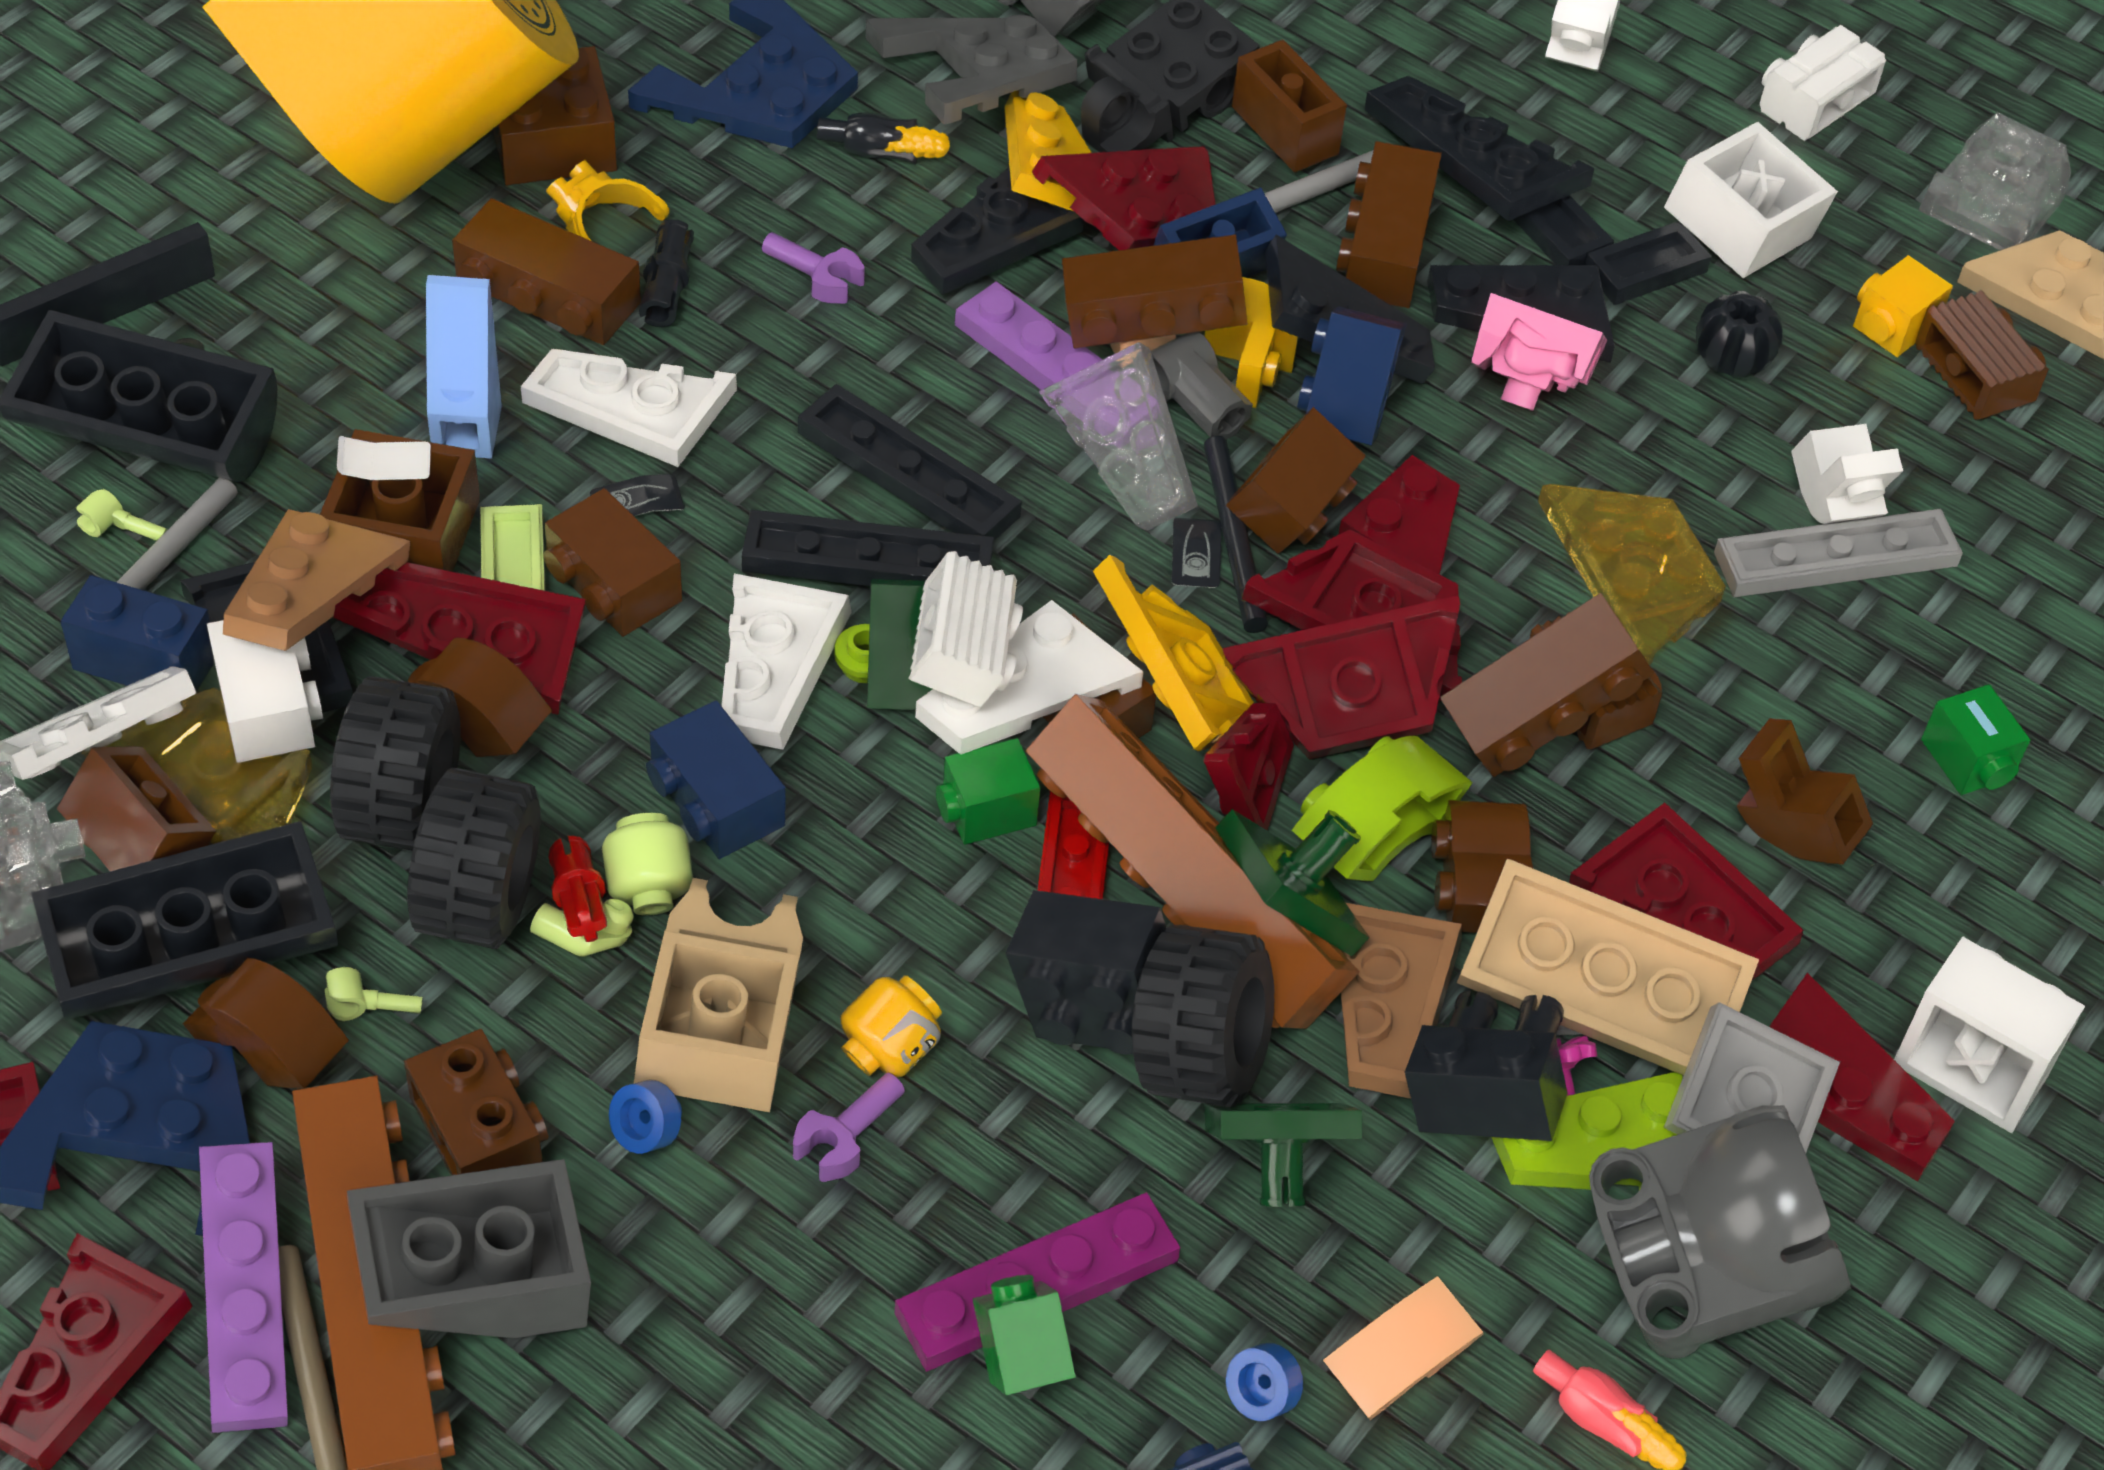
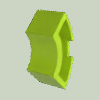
M1386 736L1375 743L1365 757L1350 767L1330 786L1323 783L1314 788L1303 801L1300 809L1303 816L1291 831L1304 840L1322 821L1328 810L1336 812L1355 828L1361 840L1348 850L1334 868L1346 879L1374 881L1386 865L1405 847L1422 836L1432 834L1434 820H1444L1448 800L1460 801L1473 782L1418 736H1406L1395 740Z

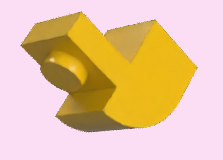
M1242 277L1248 325L1205 331V338L1211 344L1215 355L1239 360L1236 388L1253 404L1252 407L1256 408L1263 386L1273 388L1279 370L1292 373L1298 337L1272 327L1268 284Z

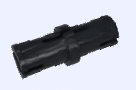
M665 220L659 225L654 253L647 259L643 270L646 287L639 306L640 317L646 316L644 321L654 327H666L674 323L677 316L680 292L686 288L690 278V267L687 264V260L694 240V232L692 229L687 231L689 225L680 220Z

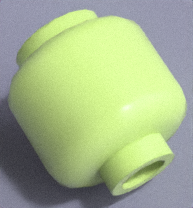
M640 813L624 817L616 823V830L609 833L605 838L602 852L608 893L613 899L624 901L628 905L633 906L635 914L657 915L673 909V900L688 892L693 879L688 837L683 828L669 822L667 815L661 813Z

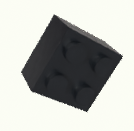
M1033 890L1008 946L1006 956L1036 1038L1046 1039L1059 1045L1075 1043L1108 1048L1119 1054H1133L1132 1017L1138 982L1147 957L1157 938L1167 929L1160 907Z

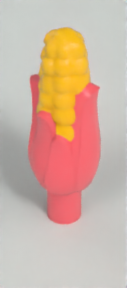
M1550 1349L1543 1354L1534 1367L1533 1373L1560 1392L1559 1403L1565 1413L1576 1424L1615 1445L1632 1458L1637 1456L1640 1460L1649 1462L1654 1468L1661 1470H1681L1683 1468L1687 1455L1683 1446L1677 1443L1675 1437L1667 1433L1657 1423L1658 1418L1647 1411L1644 1405L1637 1403L1612 1377L1591 1367L1583 1366L1577 1370Z

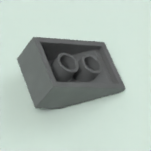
M565 1159L347 1190V1202L369 1325L505 1338H520L587 1327L591 1279Z

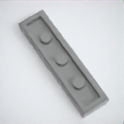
M1942 509L1718 538L1714 550L1716 559L1733 597L1957 567L1963 554Z

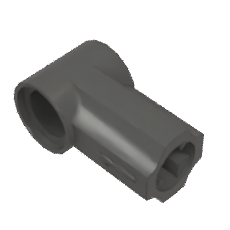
M1186 333L1141 356V374L1153 396L1164 402L1173 398L1209 437L1222 436L1227 440L1236 435L1241 426L1251 418L1253 404L1218 369L1215 352L1211 344L1201 333Z

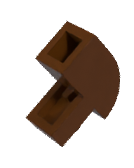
M454 638L437 658L420 665L408 679V682L448 688L450 691H453L460 715L461 738L476 757L516 754L552 711L529 679L511 661L494 649L466 638Z
M1769 718L1740 755L1739 761L1750 789L1737 804V808L1749 827L1759 837L1795 858L1843 865L1873 825L1855 774L1810 770L1792 720Z
M247 958L231 976L221 978L208 986L198 998L200 1006L183 1023L194 1039L220 1043L226 1046H235L267 1086L305 1089L349 1041L322 1005L303 986L276 967L253 958Z

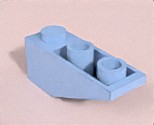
M428 275L426 281L427 418L430 442L475 450L476 458L492 459L502 403L490 279Z

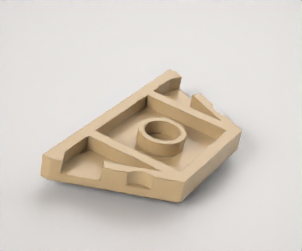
M2059 230L1965 263L1957 283L1975 292L1982 290L1990 300L2104 359L2103 252Z

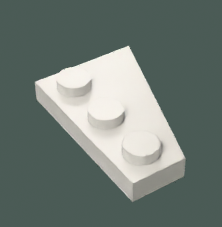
M551 349L522 384L521 395L522 403L679 467L737 391L736 374L715 371L713 379L684 375V368L682 366L661 364L659 371L626 367L622 358Z
M734 573L732 589L734 608L729 621L731 641L729 662L725 664L722 707L750 743L783 750L835 647L838 636L842 633L852 613L849 596Z
M1051 600L1021 622L1015 635L1009 641L1008 652L1016 656V666L1009 684L1003 691L995 690L984 705L978 707L932 689L916 701L915 718L962 755L1031 729L1032 720L1061 710L1075 694L1094 698L1118 689L1121 695L1142 687L1143 671Z
M174 666L169 667L0 741V770L21 780L32 778L54 769L61 764L62 760L82 750L89 752L92 747H104L117 741L123 736L122 730L142 720H145L146 725H150L180 713L183 710L180 701L197 694L187 670Z

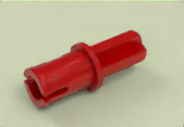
M568 836L571 853L565 854L562 839L560 838L551 845L548 852L549 863L553 868L555 876L552 884V897L557 906L563 909L569 934L572 937L584 936L585 942H593L599 938L597 932L607 926V917L602 902L605 894L604 879L593 867L591 849L587 841L581 837Z

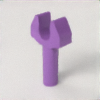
M774 232L769 233L763 242V253L811 276L812 297L826 303H847L848 284L840 278H844L858 286L864 285L865 267L860 258L847 248H840L838 251L822 257Z
M885 1073L838 1117L822 1115L814 1110L808 1111L799 1120L793 1139V1159H802L818 1144H830L834 1149L828 1152L819 1163V1180L826 1182L850 1175L860 1166V1147L856 1144V1137L905 1093L903 1084L893 1074Z

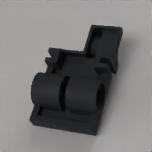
M1169 0L1106 48L1107 52H1102L1097 43L1086 51L1085 61L1088 78L1095 84L1087 92L1081 105L1083 139L1099 152L1144 150L1160 137L1168 143L1174 138L1172 124L1181 132L1188 128L1187 116L1196 109L1206 117H1214L1231 105L1238 57L1260 49V45L1204 0Z

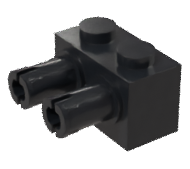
M1465 991L1456 998L1455 1009L1448 1026H1421L1405 1069V1076L1419 1132L1543 1141L1553 1140L1568 1093L1556 1040L1558 1027L1564 1017V1009L1555 998L1543 995L1539 1008L1535 1010L1538 1003L1537 996H1526L1521 1002L1520 1013L1514 1030L1491 1029L1498 1015L1496 1001L1490 995L1477 991L1473 1005L1470 1007L1472 994L1471 991Z

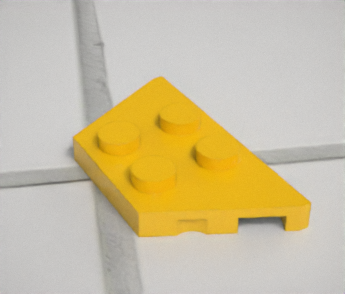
M1109 555L1093 570V573L1129 634L1126 638L1128 647L1139 660L1146 664L1155 680L1152 684L1154 693L1166 707L1172 710L1193 749L1202 751L1212 747L1247 708L1254 703L1246 688L1225 666L1223 649L1210 627L1188 610L1179 607L1168 595L1153 584L1140 594L1136 591L1126 574L1124 563L1118 558Z

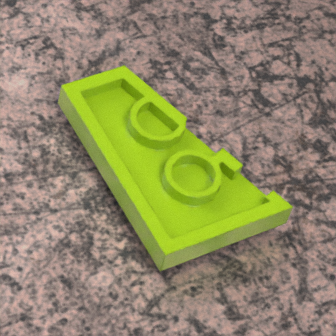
M1672 1072L1566 1096L1552 1141L1491 1137L1510 1184L1591 1190L1590 1171L1593 1163L1601 1154L1610 1149L1623 1147L1633 1150L1677 1135L1663 1127L1683 1076ZM1632 1178L1621 1179L1615 1183L1638 1186L1639 1190L1642 1186L1639 1180Z

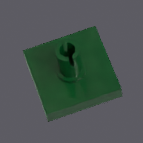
M871 579L867 708L916 710V701L932 690V688L908 679L912 671L910 667L915 651L913 647L916 643L915 636L918 632L916 628L919 623L918 617L921 612L919 608L922 603L921 597L924 592L922 589L925 581Z
M1231 809L1215 827L1266 905L1350 956H1353L1370 938L1326 875L1348 850L1361 840L1355 828L1342 816L1332 810H1328L1322 821L1297 848L1292 847L1234 809Z
M1205 1103V1131L1221 1140L1254 1139V1142L1261 1143L1262 1197H1260V1205L1282 1207L1283 1178V1203L1288 1204L1289 1207L1305 1205V1198L1303 1197V1143L1310 1142V1139H1362V1110L1342 1103H1237L1235 1107Z

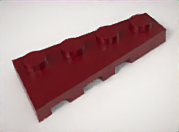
M406 562L395 571L387 567L377 574L374 587L363 595L358 596L351 593L336 604L333 618L429 660L437 658L454 638H466L480 642L499 652L519 668L552 709L551 712L559 715L584 616L586 599Z

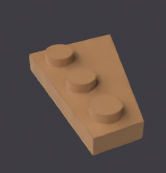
M288 509L226 609L222 635L287 651L332 618L335 605L351 593L358 596L363 595L374 587L375 576L388 567L395 571L408 562L410 541L329 520L316 513H302Z
M1346 903L1370 937L1353 956L1340 950L1360 971L1341 992L1349 1086L1411 1099L1405 1069L1421 1026H1437L1462 941V924Z

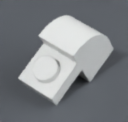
M1558 0L1552 18L1551 38L1545 58L1598 72L1609 42L1620 0Z
M1866 424L1810 431L1791 451L1801 493L1811 515L1818 522L1828 524L1880 517L1888 513L1883 494L1885 493V488L1903 472L1898 448L1873 452Z

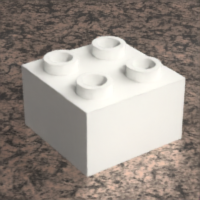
M1756 122L1688 159L1664 208L1717 254L1726 265L1736 271L1742 278H1745L1812 239L1838 191L1759 122Z
M1962 937L1925 991L1894 1060L1910 1075L2006 1131L2013 1133L2048 1078L2085 1005L2070 998L2056 986L2044 983L2010 964L1996 952L1984 949Z

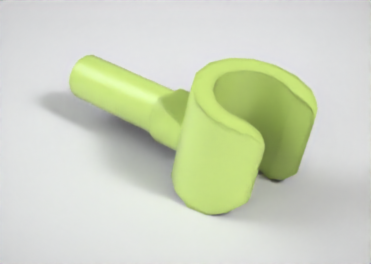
M104 489L94 491L76 507V510L83 514L77 519L78 526L92 537H99L112 524L120 529H127L155 541L168 530L124 511L117 498Z
M350 967L332 969L326 974L327 988H325L324 992L327 1009L337 1020H353L360 1017L366 1009H383L421 1014L423 997L378 992V990H363L360 972Z

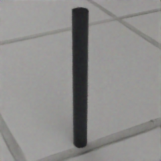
M1212 436L1204 442V450L1245 631L1258 633L1268 626L1266 612L1242 599L1246 583L1251 577L1257 575L1246 524L1225 506L1238 490L1229 448L1224 437Z

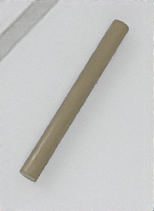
M294 1245L278 1247L282 1313L317 1470H348L299 1249Z

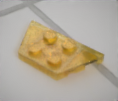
M1556 484L1542 486L1538 502L1591 594L1595 597L1602 593L1649 665L1652 664L1655 653L1670 640L1674 643L1689 631L1693 620L1706 616L1721 602L1726 586L1673 499Z
M215 687L182 700L180 703L183 710L180 713L150 725H146L145 720H142L137 725L122 730L123 736L120 739L104 746H142L216 830L210 841L212 844L291 824L313 767L308 749L237 763L222 694ZM82 750V751H81V754L84 755L85 757H86V756L88 755V753H89V752H85V750Z

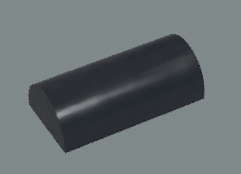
M49 310L0 397V412L7 421L230 481L242 482L254 472L270 440L277 409V380L274 369L267 366Z
M302 821L31 892L65 1021L230 976L247 958L274 964L338 946L335 925Z

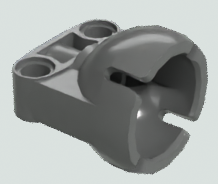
M1762 1105L1633 1150L1624 1147L1610 1149L1601 1154L1592 1165L1589 1179L1597 1218L1620 1286L1643 1338L1649 1348L1659 1356L1670 1359L1684 1358L1695 1352L1701 1344L1833 1303L1851 1289L1841 1251L1836 1242L1830 1240L1827 1233L1830 1228V1219L1796 1128L1790 1120L1785 1105ZM1632 1178L1642 1183L1639 1192L1629 1199L1618 1200L1608 1195L1610 1188L1621 1179ZM1675 1305L1683 1307L1688 1311L1687 1319L1681 1326L1675 1329L1662 1330L1652 1325L1654 1316L1666 1306Z

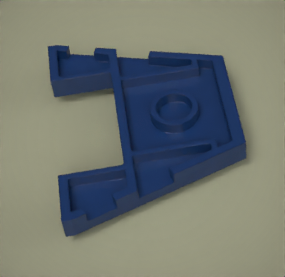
M733 0L729 3V20L761 36L762 38L706 87H702L658 64L628 90L629 107L636 111L648 113L650 106L673 111L674 120L694 124L699 118L724 123L725 132L793 148L818 125L820 117L826 118L858 89V72L784 0Z
M91 1021L0 1146V1203L43 1210L56 1153L59 1148L200 1171L199 1147L250 1144L232 1046ZM202 1203L195 1235L203 1236Z

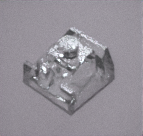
M1997 112L1975 129L1966 140L1961 153L1955 157L1944 172H1937L1934 175L1919 211L1998 250L2030 241L2065 197L2071 176L2067 146Z
M10 761L0 762L1 952L36 941L42 937L31 892L63 884L59 863L86 857L77 818L50 824L45 802H31V798L25 797L23 790L16 787Z

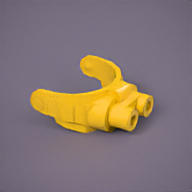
M586 160L580 162L570 172L569 176L572 178L570 181L567 182L563 177H560L546 190V193L558 204L556 213L565 222L566 230L588 240L590 238L584 230L582 212L597 204L623 203L638 208L644 207L660 221L666 219L670 212L666 202L644 185L627 179H612L604 171L598 174Z

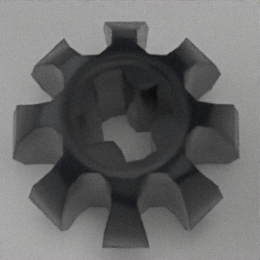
M1736 291L1730 295H1721L1713 300L1704 309L1696 326V343L1701 356L1706 359V363L1712 370L1717 373H1726L1732 378H1743L1749 373L1757 374L1763 371L1773 362L1782 343L1783 329L1777 312L1772 310L1768 300L1762 296L1751 295L1746 291Z

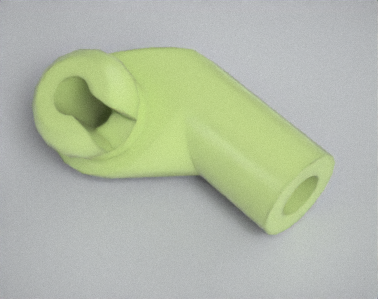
M618 899L606 900L603 905L607 917V926L597 932L599 937L597 940L585 942L584 936L572 937L569 934L563 911L544 903L533 918L530 932L575 955L585 957L622 946L632 933L630 924L633 921L634 915L631 907L624 901Z

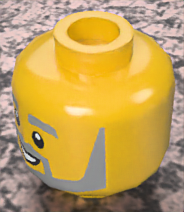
M903 976L899 981L890 977H879L843 1011L841 1025L849 1040L841 1048L846 1056L868 1076H871L879 1069L883 1073H891L896 1077H902L940 1040L941 1030L937 1019L942 1015V1011L931 996L908 976Z

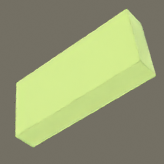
M542 504L480 507L481 578L545 591Z

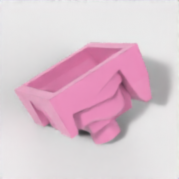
M1491 293L1471 363L1483 370L1492 365L1493 371L1496 374L1508 378L1501 400L1533 411L1541 390L1549 393L1554 382L1558 384L1557 390L1564 393L1567 392L1568 388L1574 389L1578 383L1588 385L1607 343V339L1600 331Z

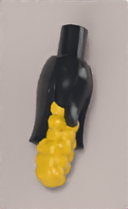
M856 113L849 115L847 121L820 117L818 122L817 140L844 143L846 151L864 158L897 159L916 165L918 158H942L950 149V141L945 133H939L934 129L929 130L926 127H918L917 118L896 119L874 113Z

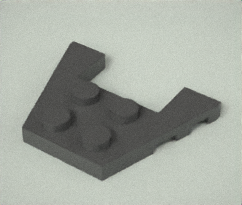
M1013 15L1007 18L866 19V40L883 58L937 51L962 77L925 83V104L943 124L962 120V109L978 104L977 110L981 112L997 108L999 96L1019 90V96L1026 98L1030 93H1040L1077 80V59L1045 27L1030 16Z

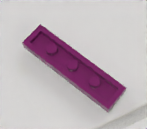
M1146 1192L895 1300L894 1314L927 1372L982 1348L972 1298L991 1294V1284L998 1280L1018 1275H1032L1034 1282L1042 1281L1058 1291L1062 1312L1178 1262L1180 1246Z

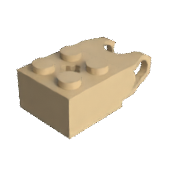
M693 878L689 891L670 912L666 931H664L639 1037L634 1083L656 1080L665 1084L676 1096L770 1112L803 943V935L796 914L798 897L783 894L782 901L775 906L771 916L762 923L752 926H736L724 922L714 914L709 905L708 880Z

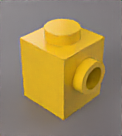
M1908 255L1884 274H1873L1863 284L1857 296V301L1861 304L1853 327L1894 356L1899 357L1916 343L1927 310L1932 305L1937 307L1942 302L1947 304L1953 285Z

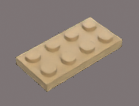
M1507 858L1457 983L1475 991L1486 993L1492 998L1519 1009L1521 1002L1526 996H1537L1538 1003L1535 1010L1539 1008L1543 995L1553 997L1564 1009L1561 1026L1684 1075L1710 1007L1720 1002L1740 1012L1759 959Z

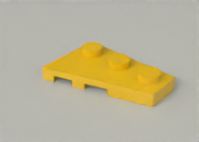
M1019 91L1011 92L1004 107L1011 190L1073 211L1070 206L1076 197L1055 179H1050L1043 185L1034 177L1031 171L1041 156L1091 153L1090 149L1065 108L1058 105L1052 98L1037 92L1030 93L1028 97L1023 98L1019 96Z

